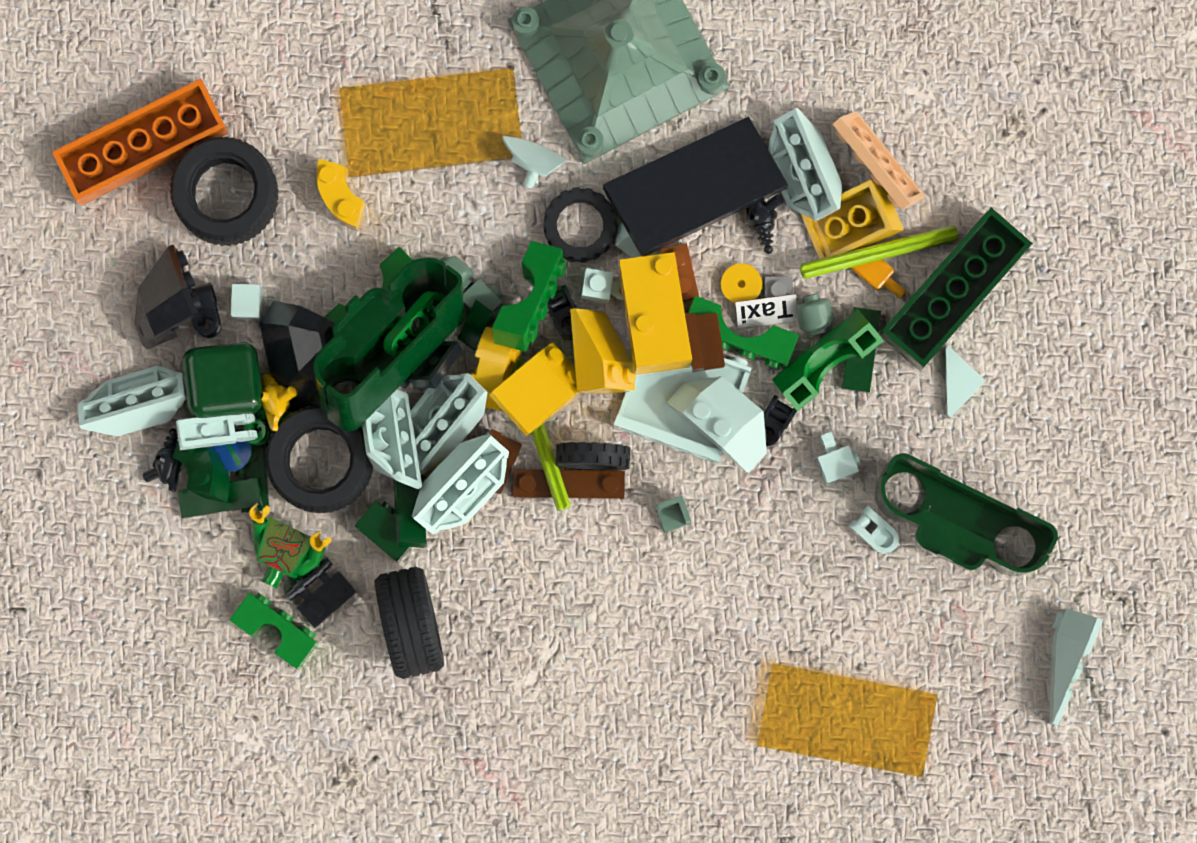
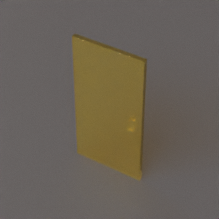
M513 68L339 88L349 178L512 159L513 155L505 146L502 136L522 139Z

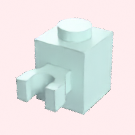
M586 268L580 300L607 304L610 296H614L617 300L623 302L622 295L619 293V287H621L620 280L617 282L612 281L614 272Z
M832 432L819 437L826 454L817 457L816 462L825 485L859 472L857 467L861 466V462L856 450L851 451L849 446L837 449Z

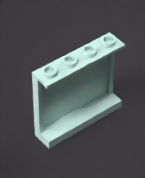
M732 357L731 360L724 358L725 367L720 369L692 373L690 365V368L636 375L635 391L625 393L614 422V428L718 464L723 451L695 429L666 402L684 382L719 376L724 377L743 394L752 368L747 366V361Z

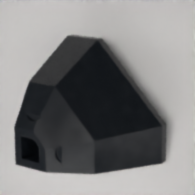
M174 245L168 246L138 287L134 323L140 340L147 350L178 337L175 329H178L182 324L201 317L198 309L203 308L197 292L193 293L192 287L196 286L190 271L185 269V266L189 265L184 251H178Z
M274 300L259 322V328L270 375L278 385L286 388L292 386L296 389L297 395L288 401L290 403L289 408L296 411L305 407L317 388L314 361L320 350L334 337L333 326L335 323L302 306Z

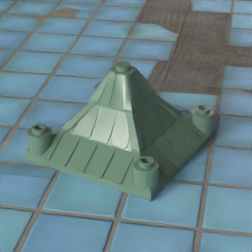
M546 0L532 8L521 7L514 12L512 18L508 19L510 27L584 165L730 89L724 69L715 61L683 0Z

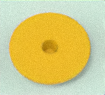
M739 263L730 266L724 272L721 279V289L724 296L735 304L736 302L755 300L761 292L762 279L754 267Z

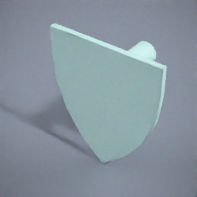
M502 136L505 146L513 155L511 161L528 171L523 182L524 186L528 188H533L538 175L545 178L567 161L561 155L534 142L517 137Z

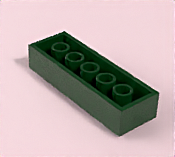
M990 207L879 335L921 371L1033 243Z

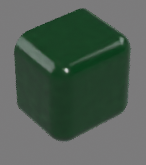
M239 342L195 347L189 349L183 355L180 363V373L183 374L186 392L184 405L188 419L249 413L254 414L255 417L263 405L261 400L263 391L258 354L252 344Z

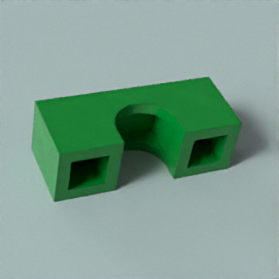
M259 592L256 596L248 593L229 620L252 637H255L264 626L275 625L281 632L282 641L274 653L297 670H300L319 644L314 639L317 634L304 625L299 629L291 623L294 619L291 615L282 609L277 613L269 607L271 601Z

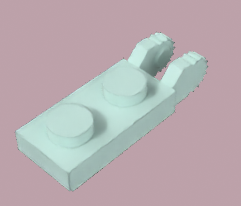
M254 414L176 421L179 449L186 450L233 444L236 441L255 440L258 438L257 431L235 432L234 425H246L254 422Z

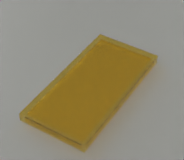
M772 663L757 746L923 777L938 694Z

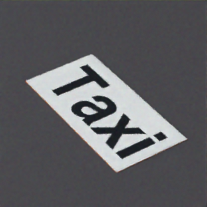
M796 294L736 302L738 329L798 321Z

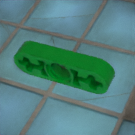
M434 291L425 292L386 335L383 343L385 352L388 355L397 357L433 321V309L445 296ZM418 317L419 327L417 330L412 331V322Z

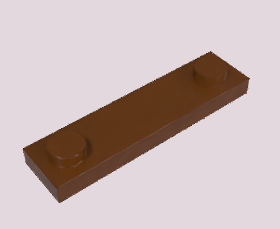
M514 469L513 498H553L544 470ZM559 470L569 499H624L625 471Z

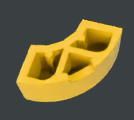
M319 159L316 172L317 185L326 207L340 223L358 232L366 208L364 200L355 196L349 190L347 184L348 171L345 166Z
M489 327L485 328L475 354V357L478 359V366L471 376L488 392L485 407L500 411L501 408L489 394L511 376L514 363L518 362L521 351L494 344L493 331Z

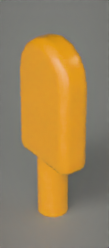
M884 260L851 267L855 274L877 291L885 286L898 298H901L907 291L891 278L895 270Z

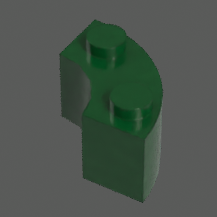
M177 442L173 458L181 462L187 470V489L205 499L227 503L230 480L228 470L225 469L220 454L211 446L180 450L179 442Z

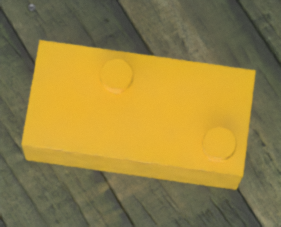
M675 252L619 260L618 273L635 375L690 368L692 355Z

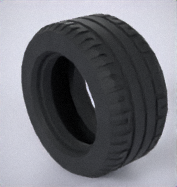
M213 137L193 145V148H189L182 155L183 157L179 159L175 170H173L172 182L170 183V197L177 216L192 234L203 241H207V243L231 246V244L238 245V243L241 244L244 241L255 238L257 234H260L266 228L267 224L269 225L278 205L279 190L276 176L270 164L257 148L246 141L243 142L241 139ZM220 164H236L246 169L254 182L253 198L248 208L238 216L227 220L213 219L203 214L199 210L195 199L196 186L201 176L211 167Z
M317 405L301 408L282 419V422L278 424V430L274 431L273 434L271 433L268 446H266V471L268 472L271 484L288 503L307 512L331 513L352 504L366 489L373 473V465L366 455L363 428L360 426L354 431H344L328 420L321 412L320 406ZM315 430H330L340 435L346 441L350 452V464L344 478L335 486L324 490L308 489L300 485L293 477L290 468V455L295 443L306 433Z
M415 566L409 569H401L398 572L396 570L389 572V574H380L374 580L375 592L386 646L395 676L405 679L410 678V676L415 677L420 674L424 675L439 671L444 666V657L424 570Z

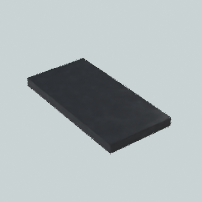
M749 116L603 184L604 192L641 257L651 254L788 188L787 181Z

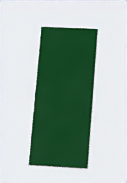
M475 299L458 339L475 351L493 311Z

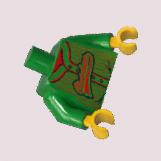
M258 503L250 509L249 515L253 519L252 535L254 553L257 555L256 561L269 566L263 577V583L277 588L283 574L296 579L299 576L306 575L320 565L325 551L324 547L331 543L332 539L330 537L322 541L320 539L322 531L309 536L270 517L267 520L265 517L270 513V507L267 505L263 508L262 513L258 511Z

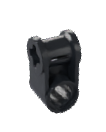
M211 282L192 287L193 293L197 292L203 308L198 309L201 317L192 320L193 326L204 338H214L219 335L222 329L214 288ZM209 319L213 323H210L209 329L206 330L203 325L206 324L205 320Z
M563 285L561 290L556 291L553 299L549 298L547 313L552 318L559 335L563 339L571 341L573 340L572 332L564 331L562 324L566 320H571L570 309L576 306L567 286Z
M776 395L773 396L764 412L765 429L770 430L774 435L773 441L766 442L767 450L776 445L797 412L794 407L792 408L778 400Z

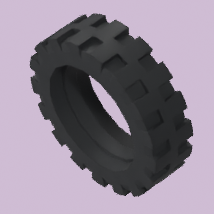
M575 187L572 190L561 192L559 196L552 199L545 211L543 227L548 245L562 248L563 258L570 262L585 263L592 259H598L600 255L608 251L615 239L617 222L611 203L601 193L594 192L590 188L580 189V187ZM574 203H586L593 206L600 213L603 220V230L600 237L587 247H574L567 244L560 237L557 230V220L560 213L567 206Z
M598 442L556 444L555 466L577 470L630 469L631 447Z

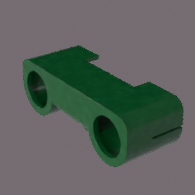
M435 258L413 260L405 265L387 283L388 291L382 288H372L360 299L355 295L345 305L346 313L333 326L334 337L320 350L314 361V374L321 412L344 431L358 429L463 322L465 315L462 277L452 267L446 266V263ZM427 291L443 294L445 298L433 309V321L397 357L388 355L383 347L386 335L416 301ZM411 325L412 331L417 330ZM346 381L359 383L349 394H341L333 389L337 384Z
M907 453L895 455L885 465L875 487L876 503L885 516L894 521L907 522L917 527L915 540L920 548L965 570H975L986 561L1004 575H1025L1039 569L1047 562L1050 557L1049 554L1052 553L1058 540V532L1051 523L1020 508L1014 509L941 473L940 469ZM910 473L922 482L925 497L922 505L916 511L905 514L897 510L889 502L885 492V484L895 474ZM1007 527L1023 528L1030 533L1034 540V555L1022 567L1011 566L999 560L994 548L995 539Z

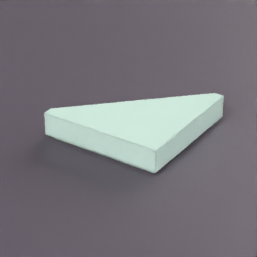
M948 346L945 349L946 416L950 419L982 386L985 380Z

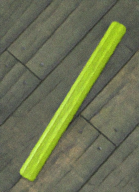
M952 225L802 263L800 273L803 279H808L953 242L958 239V232L956 227Z
M521 354L518 362L514 363L512 374L524 365ZM543 423L531 434L556 510L562 511L570 508L571 504L559 468L555 466L556 459Z

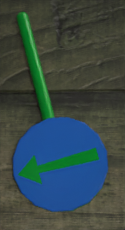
M290 411L282 417H280L278 424L279 422L281 423L282 419L286 418L287 415L292 414L293 411ZM262 430L258 431L257 435L262 434ZM236 441L233 444L212 446L220 454L224 467L228 471L243 469L249 463L252 456V445L247 441Z

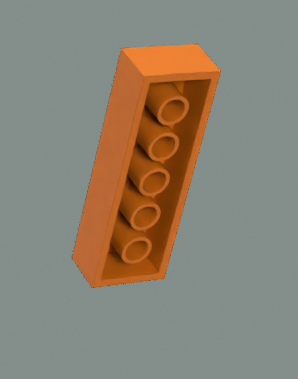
M200 78L52 151V154L76 202L83 206L182 157L189 148H193V145H197L199 142L205 141V139L223 137L229 134V131L206 85Z

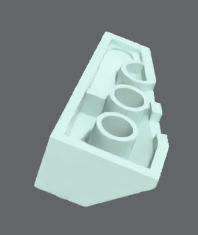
M1063 609L1062 613L1057 612L1051 626L1055 631L1052 642L1049 724L1053 726L1059 725L1072 694L1070 685L1071 683L1075 684L1082 672L1083 663L1080 660L1087 654L1089 655L1102 623V619L1070 609Z

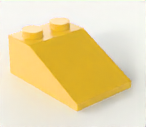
M870 179L842 193L840 209L818 221L801 214L819 259L868 247L904 230L894 205L888 199L887 195L889 193L883 186L877 185L873 179Z
M577 308L570 309L577 392L609 395L635 391L636 375L633 362L606 312Z
M552 342L501 383L489 396L519 429L528 436L574 401L581 392H577L575 365Z

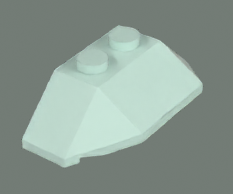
M798 108L773 120V131L768 151L788 183V188L782 191L787 207L815 221L839 210L842 182L822 134Z
M154 366L105 381L86 400L83 399L78 403L80 428L113 436H122L171 421L186 399L183 374L161 366Z
M468 373L444 376L435 389L428 388L411 410L420 476L443 462L458 444L462 443L484 415L488 392Z
M719 376L684 382L666 402L748 474L767 454L764 412L724 377Z
M397 389L362 424L366 455L375 471L413 488L420 489L422 482L409 398L407 393Z
M490 434L459 443L422 483L412 517L432 534L439 532V530L466 524L504 483L509 451Z

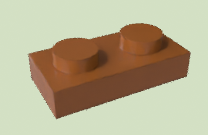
M687 243L660 249L661 254L675 252L683 302L693 300L695 295L699 297Z

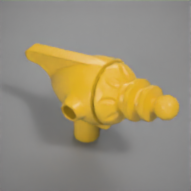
M266 373L262 377V407L270 429L276 432L278 430L279 418L289 409L290 403L288 401L297 395V391L292 386L286 388L278 385L275 379L269 373Z

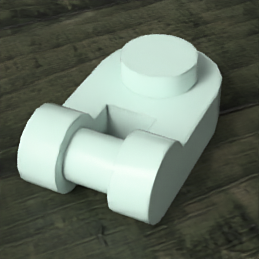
M866 506L861 511L862 515L857 521L853 520L848 527L880 554L891 553L898 545L899 537L897 532L869 506ZM870 522H873L877 528L870 534L865 528Z

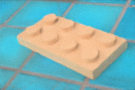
M857 111L844 115L833 123V126L837 129L835 132L838 138L850 145L854 150L853 155L856 160L862 165L865 164L871 171L870 176L877 185L884 187L889 193L887 195L888 199L895 207H900L904 210L925 197L923 192Z

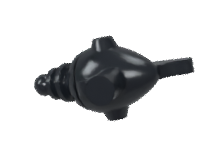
M778 194L767 202L763 200L746 208L749 226L754 233L759 234L757 239L762 241L760 246H765L764 253L771 254L773 251L770 244L774 243L771 240L774 236L770 232L774 229L775 219L777 218V212L774 209L783 204V199Z
M172 428L169 430L170 436H166V441L163 442L164 447L155 456L153 469L144 472L143 479L148 483L159 478L163 484L169 485V491L175 493L179 473L182 470V463L173 458L178 437L177 429Z

